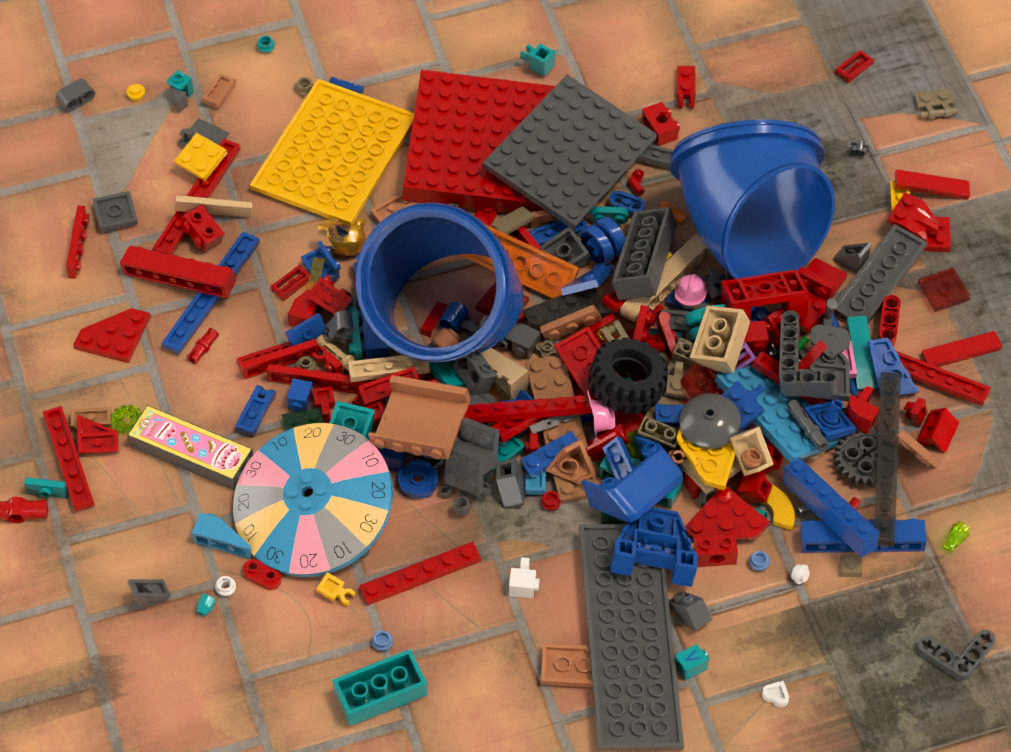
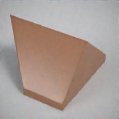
M581 439L564 447L545 470L577 484L582 483L581 481L584 479L587 480L596 475Z

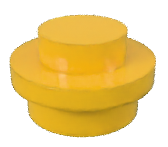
M132 84L127 88V96L131 100L140 101L143 99L145 88L141 84Z

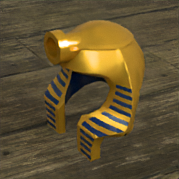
M326 219L324 224L318 225V229L327 231V237L332 246H328L331 254L355 255L360 253L366 241L364 232L366 220H355L349 231L343 227L338 219ZM332 225H335L339 235L336 234Z

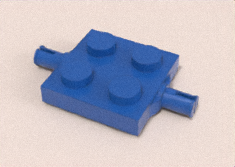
M737 381L722 394V396L728 398L736 405L740 413L741 424L738 434L765 412V409L758 403L756 398L765 391L761 384L750 391Z

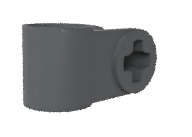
M343 310L335 313L334 317L324 328L323 337L325 341L337 340L340 343H346L349 336L354 332L351 312Z

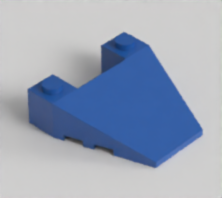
M652 507L638 520L628 522L624 526L621 535L616 539L611 557L610 572L631 576L634 563L672 570L671 583L692 587L697 571V553L691 547L690 537L686 536V528L679 513Z

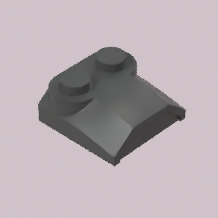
M570 227L540 246L541 250L577 267L586 265L591 257L588 250Z

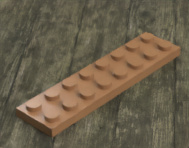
M559 355L525 361V367L529 371V383L534 400L574 396L568 369ZM580 417L564 422L562 419L559 421V425L542 431L545 445L572 431L578 440H582L584 447H588ZM552 474L561 504L587 499L582 483L577 484ZM595 476L587 479V481L597 484Z

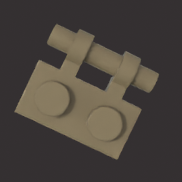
M951 88L914 93L918 112L921 111V119L928 118V120L940 116L947 118L958 114V108L954 107L955 101Z

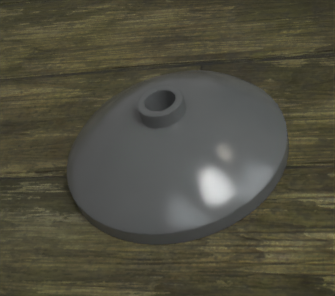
M709 393L698 395L689 400L680 413L679 422L682 434L691 444L704 449H716L731 442L730 437L738 434L741 418L736 405L731 400L722 395Z

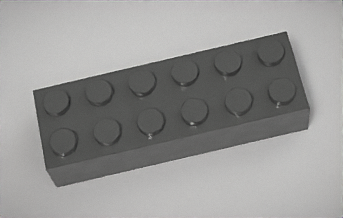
M670 207L634 212L612 280L619 300L656 296L677 226Z

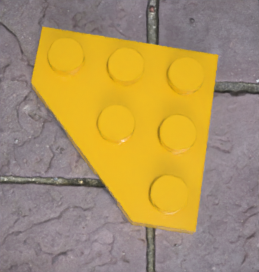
M679 429L677 443L704 485L725 490L736 457L732 442L720 448L704 449L691 444L684 437L681 429Z

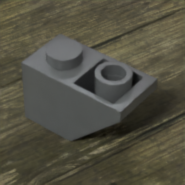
M525 324L516 325L497 345L502 349L514 352L519 357L529 360L536 350V345L541 343V332Z
M516 459L497 462L496 481L504 507L511 508L524 505V468Z
M682 591L674 594L673 598L669 600V607L686 627L697 630L713 620L701 597Z

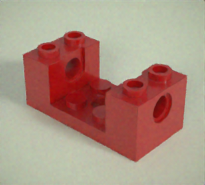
M797 269L721 281V304H725L726 308L744 310L750 322L751 307L774 303L783 304L785 312L790 310L797 312L799 318L807 317L808 290Z

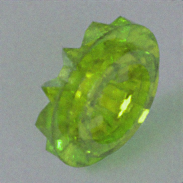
M122 405L113 411L111 424L115 430H119L122 433L130 432L142 412L134 405ZM125 415L130 419L128 424L124 421Z

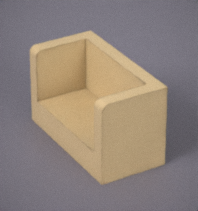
M760 427L745 430L730 437L744 476L774 465ZM754 448L760 452L762 459L758 467H749L744 463L742 453L745 450Z

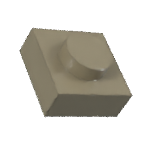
M841 555V577H862V558L859 555Z

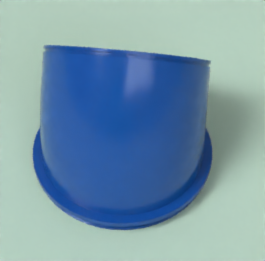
M781 120L729 122L702 129L685 137L675 146L672 152L670 171L680 181L686 207L695 229L707 249L735 279L795 269L798 271L818 251L828 234L835 210L833 186L829 178L819 167L825 156L824 147L818 135L806 126Z
M419 203L399 209L384 218L372 230L360 251L356 267L355 285L361 312L378 338L393 350L407 357L427 362H445L464 357L477 349L482 353L499 343L512 330L521 314L523 288L508 252L486 225L472 214L460 208L442 203ZM475 254L491 258L496 274L495 301L489 317L473 336L453 346L428 347L411 341L397 329L394 319L397 297L404 284L418 270L433 261L452 255Z

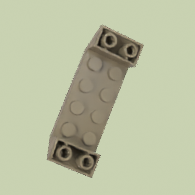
M680 338L668 365L667 373L668 375H673L675 362H684L682 377H688L685 399L665 396V385L661 399L657 404L685 405L684 401H689L700 394L710 368L690 359L694 343ZM652 407L644 416L637 434L675 449L678 444L677 435L680 427L668 426L656 421L654 407Z

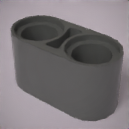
M85 79L74 81L60 89L56 94V99L68 112L74 111L95 97V91Z

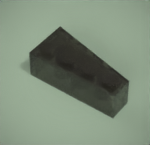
M595 287L561 295L524 309L523 324L541 332L540 326L591 305H594L598 310L601 319L610 315V311L606 305L601 303L602 297Z

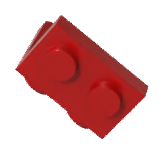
M814 258L807 269L801 267L798 270L807 290L825 301L834 297L847 278L846 272L818 258Z

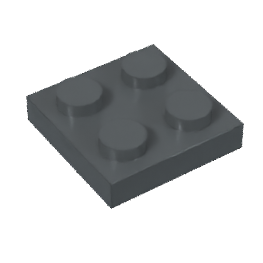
M130 191L93 199L101 233L138 225Z

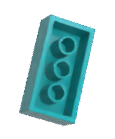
M411 649L332 680L333 692L349 726L428 695L427 682Z

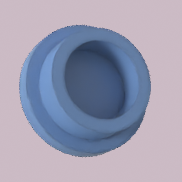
M756 551L750 556L749 564L752 569L763 571L769 567L770 559L765 552Z
M378 631L372 638V645L378 651H386L392 647L393 638L387 631Z

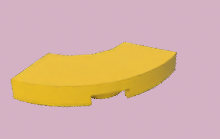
M772 485L773 487L767 502L762 504L772 511L774 517L773 525L792 531L795 520L793 505L783 491Z

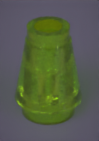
M957 521L956 524L954 523L943 547L953 552L970 536V527L961 521Z

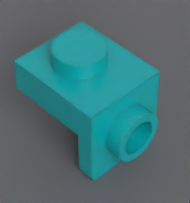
M179 70L166 80L168 85L178 91H184L188 97L194 93L192 78Z

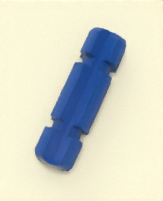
M331 77L329 83L360 94L364 92V87L356 84L355 86V83L342 79L339 81V78Z

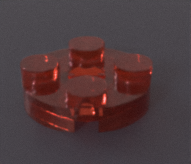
M695 364L684 372L680 383L691 398L702 394H719L716 387L717 384L714 381L716 376L708 367L702 368L699 366L700 364Z

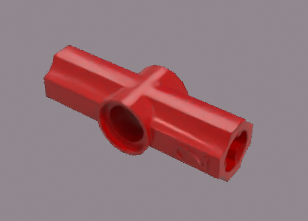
M11 497L8 501H0V520L22 523L25 519H44L48 517L47 500L26 501L22 497Z

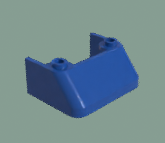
M638 435L634 438L643 462L624 478L619 480L608 477L598 485L585 479L581 481L590 507L625 522L638 520L678 486L684 478L681 469L659 443Z

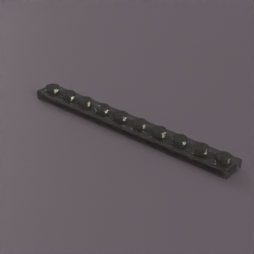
M881 372L874 527L879 531L878 545L894 547L901 374Z

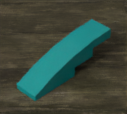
M867 316L847 317V330L850 334V341H852L857 376L855 378L857 390L863 391L866 385L876 390L877 385L867 343L871 340Z

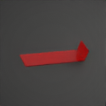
M437 301L421 327V335L431 338L432 331L448 306L447 304Z
M821 340L799 362V369H808L827 349V346Z

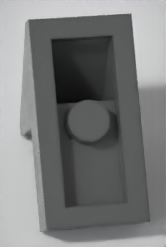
M129 579L128 581L141 610L150 601H167L171 596L164 579Z

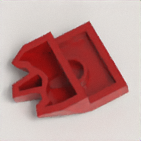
M904 192L888 217L887 223L890 225L896 224L926 242V234L938 236V225L936 224L938 220L925 202Z

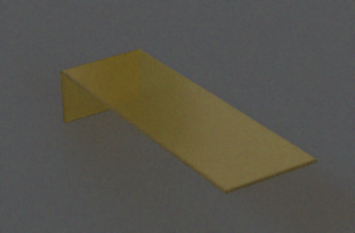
M313 257L306 290H312L319 278H321L325 258Z

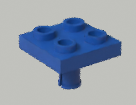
M838 399L803 408L812 422L819 426L821 434L826 440L854 434L857 429L842 411L844 404Z

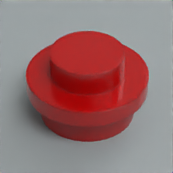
M555 491L546 492L541 498L542 507L549 511L558 509L561 505L559 495Z

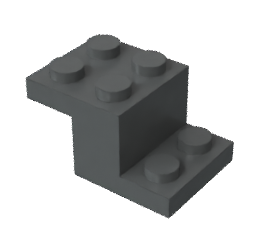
M468 418L461 420L460 439L455 441L450 456L445 461L444 483L477 496L482 494L483 476L497 466L499 430Z

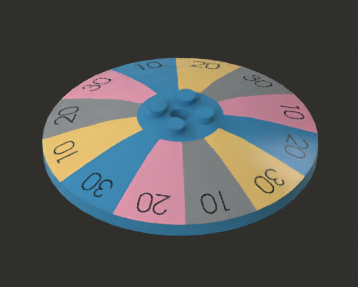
M313 423L289 429L265 443L244 467L237 482L233 500V516L237 532L251 546V554L257 560L279 571L281 574L295 577H315L326 575L327 572L333 573L352 564L364 555L383 532L390 516L393 502L391 474L378 449L366 437L350 428L336 424ZM307 489H313L311 496L304 497V492Z

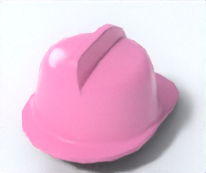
M695 273L682 277L675 289L676 300L686 306L701 304L708 291L706 288L707 283L699 276H696Z
M587 390L594 416L595 437L597 438L598 432L615 427V413L611 410V407L604 406L601 403L602 401L592 400L590 392Z

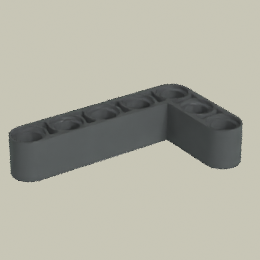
M791 310L784 312L781 316L780 392L785 396H832L836 394L839 387L838 374L835 370L799 369V315Z

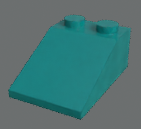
M337 401L329 424L350 428L370 440L368 434L372 430L375 410Z

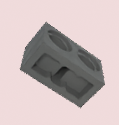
M478 349L456 359L452 366L473 395L487 393L497 378V374Z

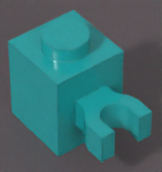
M527 44L526 51L528 53L520 52V58L529 60V69L543 77L555 66V51L542 44H539L535 49Z

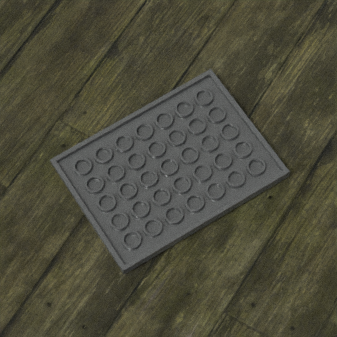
M567 74L482 163V168L575 230L642 154L645 153L649 146L654 143L658 135Z

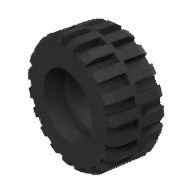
M618 338L613 339L611 342L604 343L596 351L588 376L589 387L592 393L594 392L596 399L601 400L604 406L611 407L613 411L617 412L619 410L623 414H629V412L638 414L641 410L645 412L654 407L661 399L668 379L667 364L662 355H658V350L652 349L650 344L646 342H639L635 338L633 340H629V338H622V340ZM615 371L631 372L641 380H627L619 376Z

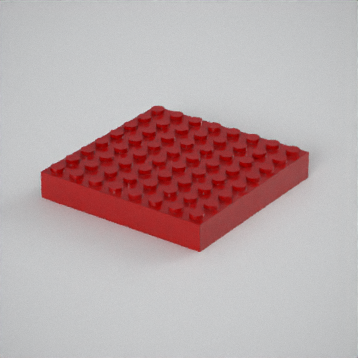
M421 69L402 200L447 205L448 203L458 204L460 208L477 210L492 208L493 211L501 213H511L522 206L530 212L544 210L482 168V163L555 86Z

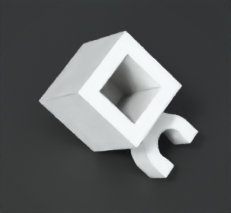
M521 557L520 569L511 568L509 596L534 599L535 591H539L540 579L536 578V570H529L530 558Z

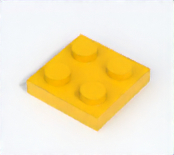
M196 133L174 162L179 167L206 181L226 156L227 151Z

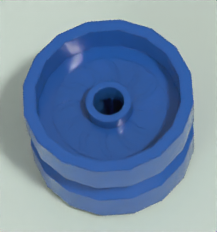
M603 216L595 221L593 225L587 226L580 232L581 242L595 263H605L607 265L614 257L621 255L626 238L622 230L611 218Z

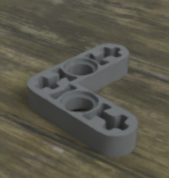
M989 630L980 631L961 655H958L934 638L925 636L919 639L917 652L920 656L955 679L965 681L971 677L992 650L995 644V635ZM988 638V639H989V642H985V644H984L983 647L981 648L980 645H981L982 639L984 640V639ZM927 645H930V646H931L930 648H927L926 650L923 648V646H927ZM975 651L980 657L978 659H971L968 653ZM943 654L948 655L950 661L942 662L939 656ZM965 663H967L966 671L959 672V669H962Z

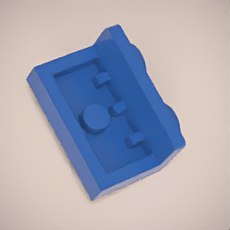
M321 241L317 242L318 249L301 256L302 263L316 283L319 278L322 279L326 275H331V281L340 278L339 270H341L339 262L331 257L330 249L328 246H324Z

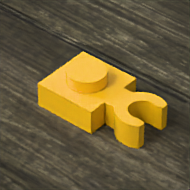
M328 572L316 588V592L333 602L336 597L339 598L344 606H348L350 603L349 600L345 599L346 595L353 598L355 596V592L352 589L343 588L345 582Z

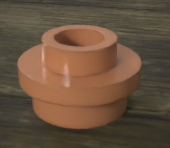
M750 448L742 453V459L747 466L756 468L761 464L762 455L758 450Z

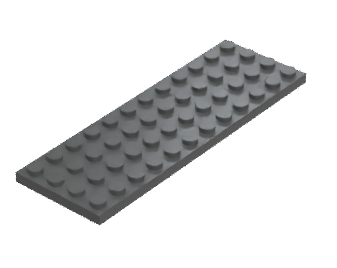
M579 524L598 751L683 750L684 740L665 568L634 563L631 576L610 572L611 557L616 539L621 535L624 526L627 524Z

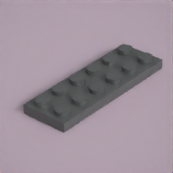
M894 224L836 300L838 305L834 313L844 319L854 316H867L869 324L882 307L884 298L887 295H891L927 247V242Z

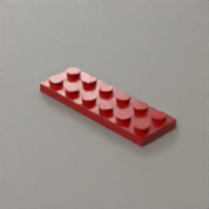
M588 326L554 345V348L582 394L588 395L587 390H589L592 400H597L594 392L592 393L589 387L588 376L596 351L601 346ZM614 411L615 426L623 425L628 438L637 434L644 419L642 412L638 414H633V412L623 414L622 411Z

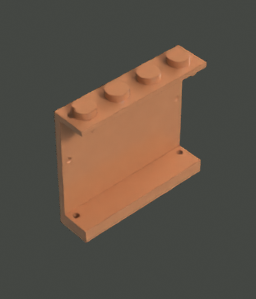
M392 375L389 381L392 393L376 433L369 432L368 434L371 443L379 449L387 448L396 452H409L417 456L425 455L431 456L434 459L442 458L448 460L461 427V420L464 419L471 400L468 389Z

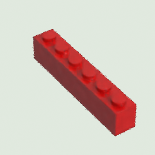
M129 246L120 261L124 275L223 298H228L236 283L233 269L227 266H218L209 262L196 261L192 258H183L174 254H165L142 247Z

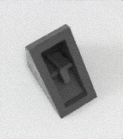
M870 243L844 245L833 259L853 272L858 273L869 258L871 245Z

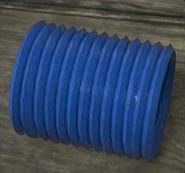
M451 302L439 319V324L442 328H451L457 332L462 322L469 315V311L462 303Z

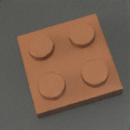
M903 429L898 436L902 439L900 443L906 449L915 454L928 467L933 465L937 468L940 465L941 461Z

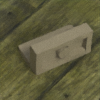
M522 206L491 225L503 233L512 235L514 230L523 225L524 227L530 225V221L534 220L535 217L534 214Z

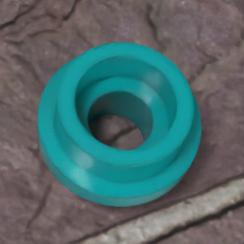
M264 35L258 39L257 48L259 51L267 53L275 48V42L270 36Z

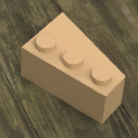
M492 348L482 352L486 361L497 374L491 389L506 401L516 399L520 390H525L529 393V371Z

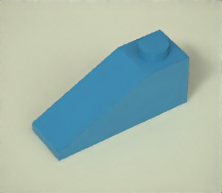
M200 513L192 531L194 543L244 558H252L251 546L221 518L210 513Z

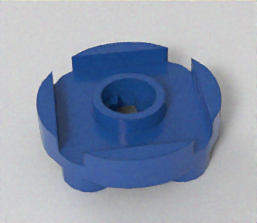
M410 461L398 473V485L401 493L411 498L431 497L438 486L437 470L427 461ZM421 476L422 481L415 482L413 479Z

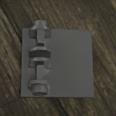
M198 118L190 129H182L180 131L182 138L177 144L185 148L193 136L198 133L220 145L223 138L226 139L229 135V132Z

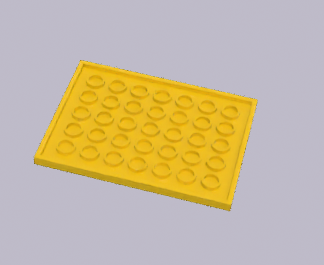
M317 79L250 184V190L328 219H338L342 224L351 227L412 129L414 113Z

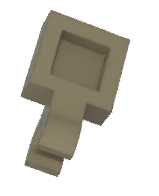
M675 362L673 375H668L665 396L685 399L688 377H682L684 362Z

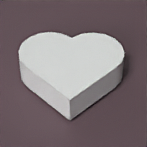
M784 681L766 685L762 690V698L766 702H773L776 707H785L789 701V694Z

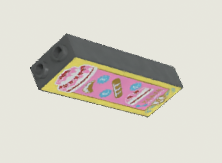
M149 405L146 406L127 435L131 447L232 490L236 489L244 467L253 456L252 448Z

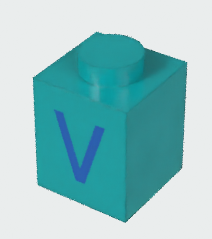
M698 644L675 654L676 667L685 681L707 670L708 654L704 649L701 650Z

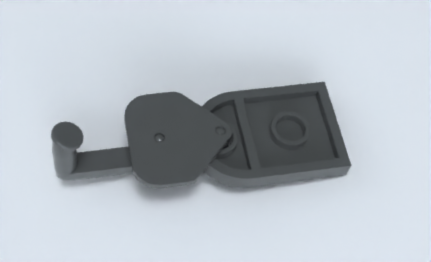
M830 298L826 301L823 325L812 327L810 332L811 344L815 346L821 340L827 346V349L814 361L809 369L835 370L838 374L839 389L832 396L809 397L830 400L838 399L848 402L850 398L849 361L842 352L850 346V334L844 328L832 326L833 312L838 303L835 299Z

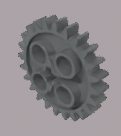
M859 430L858 434L854 432L850 436H844L845 440L839 439V444L835 446L833 458L834 465L837 466L836 472H842L841 478L848 477L847 483L853 480L855 481V486L862 483L863 488L866 487V484L873 488L874 483L881 486L882 480L888 483L889 477L893 478L894 473L897 472L900 460L898 458L899 451H895L896 445H891L892 439L884 440L885 434L880 437L877 436V430L873 434L870 431L866 434Z

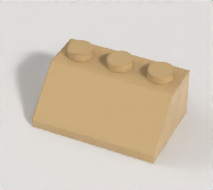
M707 306L690 359L714 371L734 373L750 324V320L744 310Z

